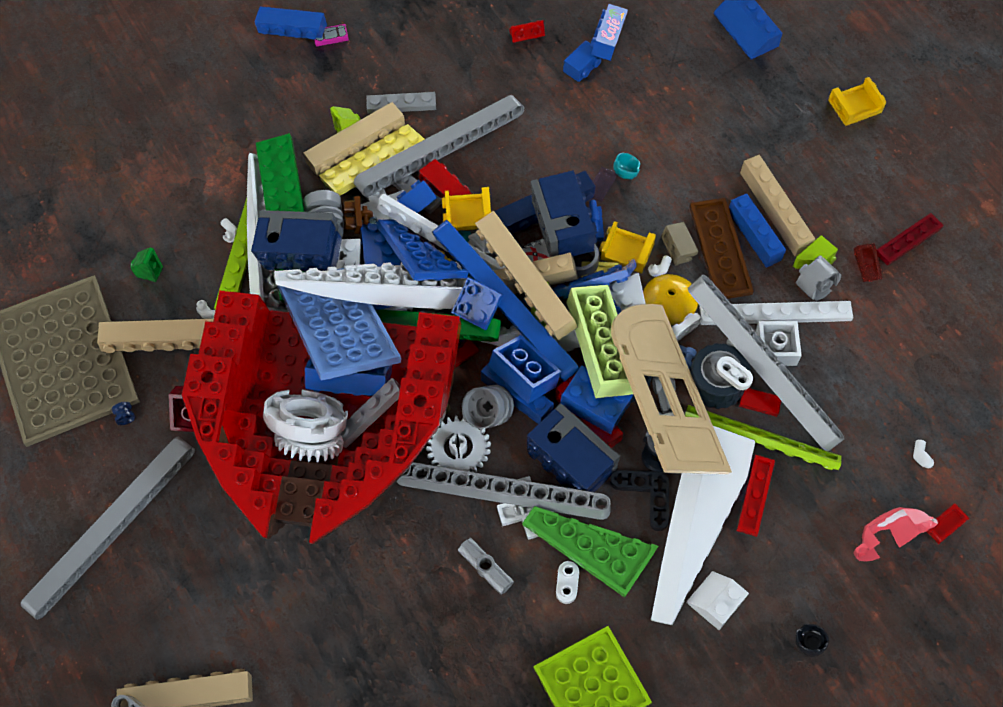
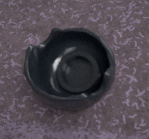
M804 624L796 631V645L805 655L818 656L827 649L829 638L824 628L816 624Z

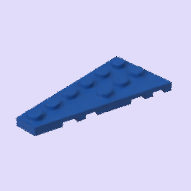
M394 219L378 220L377 227L413 280L424 281L433 279L440 281L442 279L468 277L469 271L466 269L460 270L455 261L446 260L445 254L428 242H421L418 235L408 233L409 229L404 225L399 224Z
M378 222L362 225L360 236L364 264H375L377 267H381L383 263L391 262L394 266L400 265V259L377 227ZM372 304L375 311L389 307H394Z
M635 259L629 261L627 266L622 267L618 264L607 269L605 273L604 270L580 277L578 280H573L568 286H565V284L557 285L552 290L557 297L562 296L563 299H566L571 288L599 285L609 286L610 282L613 281L621 283L628 280L627 277L631 276L637 264ZM526 296L523 297L520 301L525 307L531 309L524 299Z

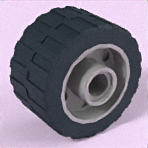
M724 343L707 345L698 351V354L693 359L690 372L706 407L715 409L728 408L731 405H735L744 394L745 390L735 388L721 377L716 370L719 359L725 356L732 357L748 371L751 370L748 361L734 346ZM723 367L724 370H729L728 367ZM739 379L740 383H745L743 379Z

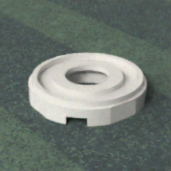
M289 390L277 392L266 399L263 411L264 422L272 432L283 438L305 443H319L335 439L346 428L348 411H343V404L339 400L311 390H302L301 395H289ZM296 416H308L314 419H304Z

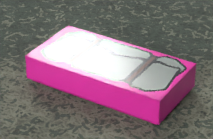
M346 25L326 27L322 38L314 39L316 47L349 41Z

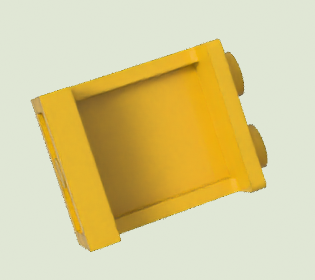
M870 77L865 78L863 84L842 92L839 87L832 89L828 99L845 126L882 113L886 104L885 97L881 95Z
M489 187L482 188V194L449 196V191H445V198H442V208L446 209V213H443V222L448 220L457 231L478 229L475 223L491 213Z
M614 221L612 227L609 226L606 231V241H602L600 245L601 260L619 263V265L624 267L628 265L630 260L635 259L637 267L634 271L643 273L654 246L656 234L649 232L648 236L644 237L618 228V222Z

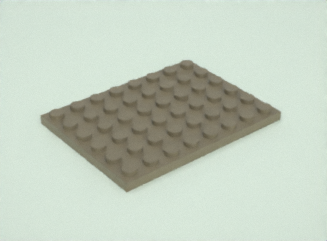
M95 275L0 310V366L22 440L26 447L112 413V407L117 403L130 402L131 405L140 402L123 352H102L97 343L99 322H112Z

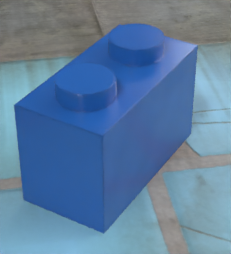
M585 40L564 60L563 72L577 82H580L590 74L594 67L597 68L600 65L601 58L591 55L593 48Z
M420 180L416 181L411 185L412 190L408 193L403 191L396 197L398 199L397 202L416 213L422 211L438 198L425 180L422 182Z

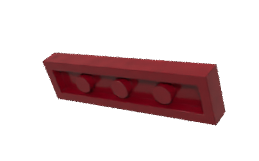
M930 213L878 248L875 254L888 266L940 231L944 225Z

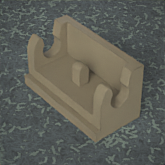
M681 222L665 227L661 238L674 265L677 266L692 261L691 256L697 255L698 250L685 223Z

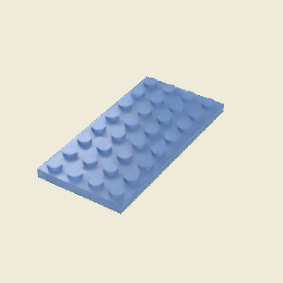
M277 285L320 380L401 363V356L372 304L335 299Z

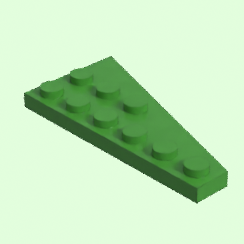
M536 506L533 507L522 523L523 526L623 597L627 595L659 547L654 544L650 545L641 542L639 539L622 536L620 533L592 524L581 523L579 520L569 519Z

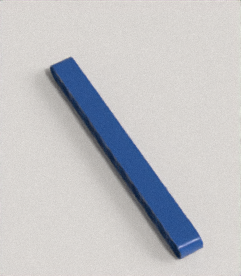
M445 220L432 231L436 239L463 269L469 271L468 275L472 279L480 281L489 288L503 294L498 309L529 343L561 371L560 378L564 382L579 370L575 361L549 335L541 323L448 220Z

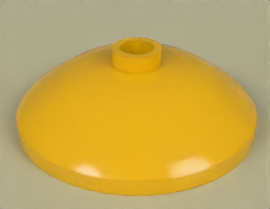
M664 274L657 276L648 282L643 291L646 304L663 305L670 325L682 323L684 318L690 313L694 314L698 307L697 301L688 291L691 283L678 275Z

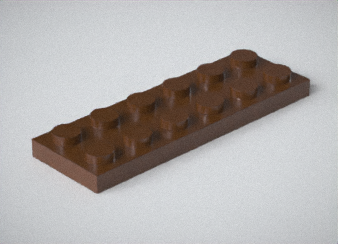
M726 198L690 203L689 208L710 280L727 299L753 295L754 290Z

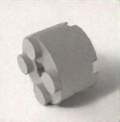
M818 256L811 264H805L799 270L800 276L796 284L811 299L818 301L832 291L830 287L833 284L837 286L841 279V274L825 258Z

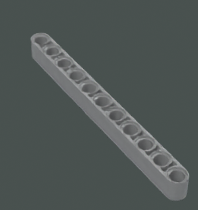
M509 95L365 170L354 178L353 183L365 197L371 196L420 170L432 160H439L518 118L523 114L524 106L513 95Z
M701 275L688 287L691 296L820 447L828 452L844 440L842 432L715 284L705 275Z
M181 437L174 438L24 597L21 607L37 620L46 615L193 456L195 448Z
M414 462L409 466V469L406 471L407 473L396 481L399 485L529 508L536 506L548 511L594 519H606L610 515V499L604 494ZM441 478H445L442 482L438 481ZM461 481L465 482L462 485H458V483ZM479 485H485L483 488H477ZM499 488H504V489H505L504 491H501V492L496 491V490L499 489ZM520 491L525 492V493L522 494V495H517V494H516L517 492H520ZM544 495L545 497L537 498L536 496ZM558 498L565 499L562 502L556 501ZM580 501L585 502L584 505H577L576 503ZM598 505L606 506L603 509L597 508Z

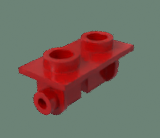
M544 20L513 25L509 28L512 42L545 36Z

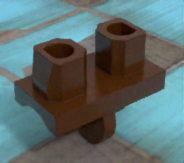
M354 196L353 200L344 201L343 212L353 213V217H345L344 227L345 229L354 230L355 234H360L362 220L363 224H369V219L373 218V212L368 210L367 206H362L361 210L360 196Z

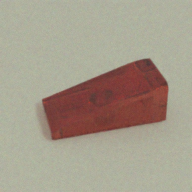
M875 243L859 245L853 248L863 282L881 280L882 274Z

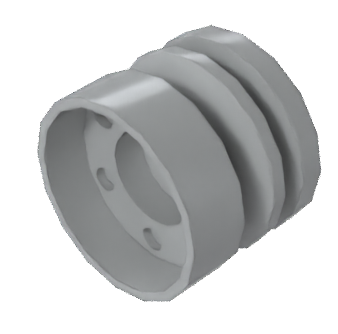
M318 190L305 196L303 199L305 212L333 213L337 219V224H340L342 229L344 228L341 197L338 193L330 190Z
M499 385L473 388L467 392L462 402V414L466 422L477 429L502 425L509 420L514 409L513 398L510 392Z

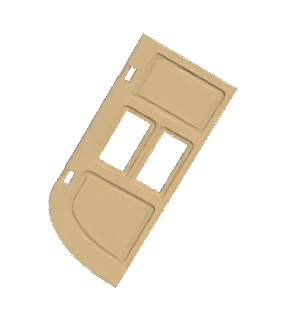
M642 304L623 310L615 317L611 324V336L619 352V358L649 435H651L654 442V448L664 473L730 474L732 472L663 305ZM644 375L659 377L674 416L659 415ZM670 378L684 380L699 418L685 417Z

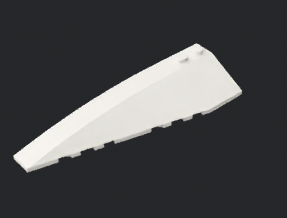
M250 153L248 155L247 250L250 294L259 295L269 310L289 312L285 302L282 303L279 298V291L274 278L275 269H264L251 252L260 210H266L258 156Z
M391 262L383 263L381 267H377L375 264L344 266L342 270H337L336 267H328L327 271H319L317 268H310L306 272H302L299 269L274 271L276 285L302 292L352 302L397 307L433 308L435 310L453 309L467 280L466 278L442 279L440 281L433 279L416 281L413 280L402 262L400 265L395 266ZM456 262L457 267L462 270L461 266Z
M713 426L732 472L730 474L682 473L666 541L651 617L652 621L673 625L688 591L691 590L706 556L708 557L725 519L728 518L743 484L745 485L748 479L755 447L754 440Z

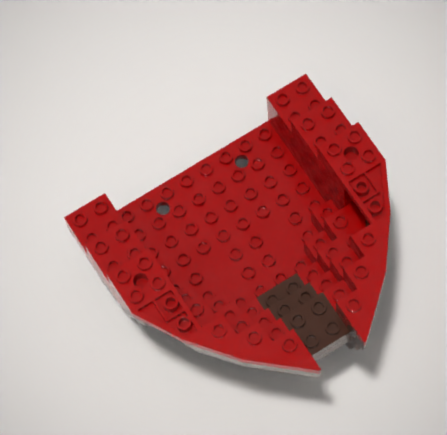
M219 290L213 322L205 321L199 354H190L182 397L196 439L220 485L262 537L271 539V535H276L278 530L283 528L285 524L311 527L309 543L317 544L370 507L409 469V466L430 438L437 432L446 415L453 385L461 329L459 316L419 312L417 326L383 323L401 356V363L393 364L391 378H394L400 385L399 399L347 448L343 447L342 452L338 456L334 455V458L331 459L328 454L327 460L324 461V457L320 455L318 462H316V457L312 456L310 462H308L307 456H302L300 461L299 453H296L293 458H291V451L284 455V447L279 451L274 442L275 433L267 427L263 419L264 403L266 399L275 393L289 390V395H301L302 390H308L305 389V366L310 356L290 313L269 310L262 298L257 294ZM328 391L319 392L339 400L343 404V411H348L347 420L372 397L367 395L354 396L347 393L335 394ZM296 416L304 419H314L308 416Z

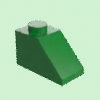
M151 247L138 252L131 262V270L135 277L153 282L157 281L163 268L154 248Z

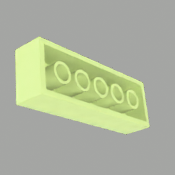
M599 285L571 288L567 305L571 316L577 324L575 332L595 398L632 395V388L611 336V324L618 314L609 286Z

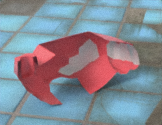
M903 507L892 509L864 526L862 544L853 553L859 561L879 559L880 557L874 549L880 543L874 535L878 531L890 529L900 548L918 534L935 527L938 522L935 518L928 516L925 512L918 509Z

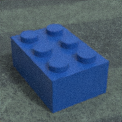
M522 335L494 349L488 365L528 404L556 388L561 371Z
M581 365L563 392L560 403L573 414L612 434L629 407L633 394L595 398L587 368Z

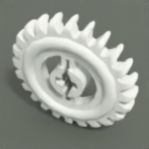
M455 415L454 422L449 417H447V424L442 421L440 424L441 428H438L437 432L431 437L432 439L427 442V444L431 445L426 446V451L431 452L427 454V458L433 459L431 465L468 472L472 470L476 473V466L482 468L483 463L481 461H487L488 458L485 455L490 454V449L486 448L490 447L491 443L490 441L485 442L489 439V435H483L486 430L472 427L466 422L464 416L461 421H459L457 415ZM457 436H458V438H459V443H460V447H459L460 458H458V450H457V447H456V444H457ZM466 436L472 441L473 449L470 455L463 459L462 456L467 452V441L464 437ZM448 438H450V452L456 459L448 457L444 451V444Z
M277 434L274 435L275 446L278 447L279 451L283 447L284 455L291 451V458L296 453H299L300 461L302 456H307L308 462H310L312 456H315L316 462H318L320 455L326 461L328 454L333 459L334 455L338 456L342 452L344 444L341 435L330 441L320 443L298 442L283 438Z

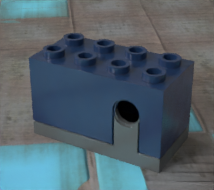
M574 170L531 181L532 204L549 257L571 253L573 257L594 251V244L597 243L595 235L597 227L595 222H591L590 207H586L585 192L580 190L581 181L579 177H576Z
M260 210L251 252L263 268L267 270L299 269L306 272L310 268H317L319 271H327L328 267H337L343 229L340 224H337V219L333 213Z
M561 403L527 435V453L534 460L538 459L542 463L543 469L548 473L552 472L562 486L566 485L570 489L595 492L611 477L613 472L617 471V463L620 456Z

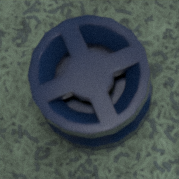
M120 402L112 407V413L116 415L115 422L117 425H126L135 420V414L131 412L132 405L130 402Z

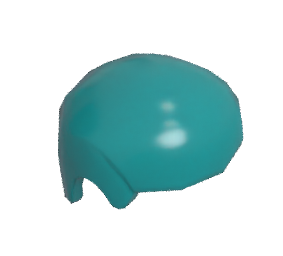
M619 153L617 155L613 168L619 177L631 180L637 177L640 171V161L636 157L628 153Z

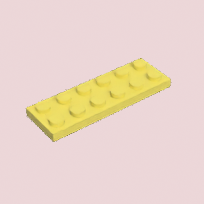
M407 124L331 169L326 170L319 177L331 191L341 196L356 187L353 182L358 174L425 139Z

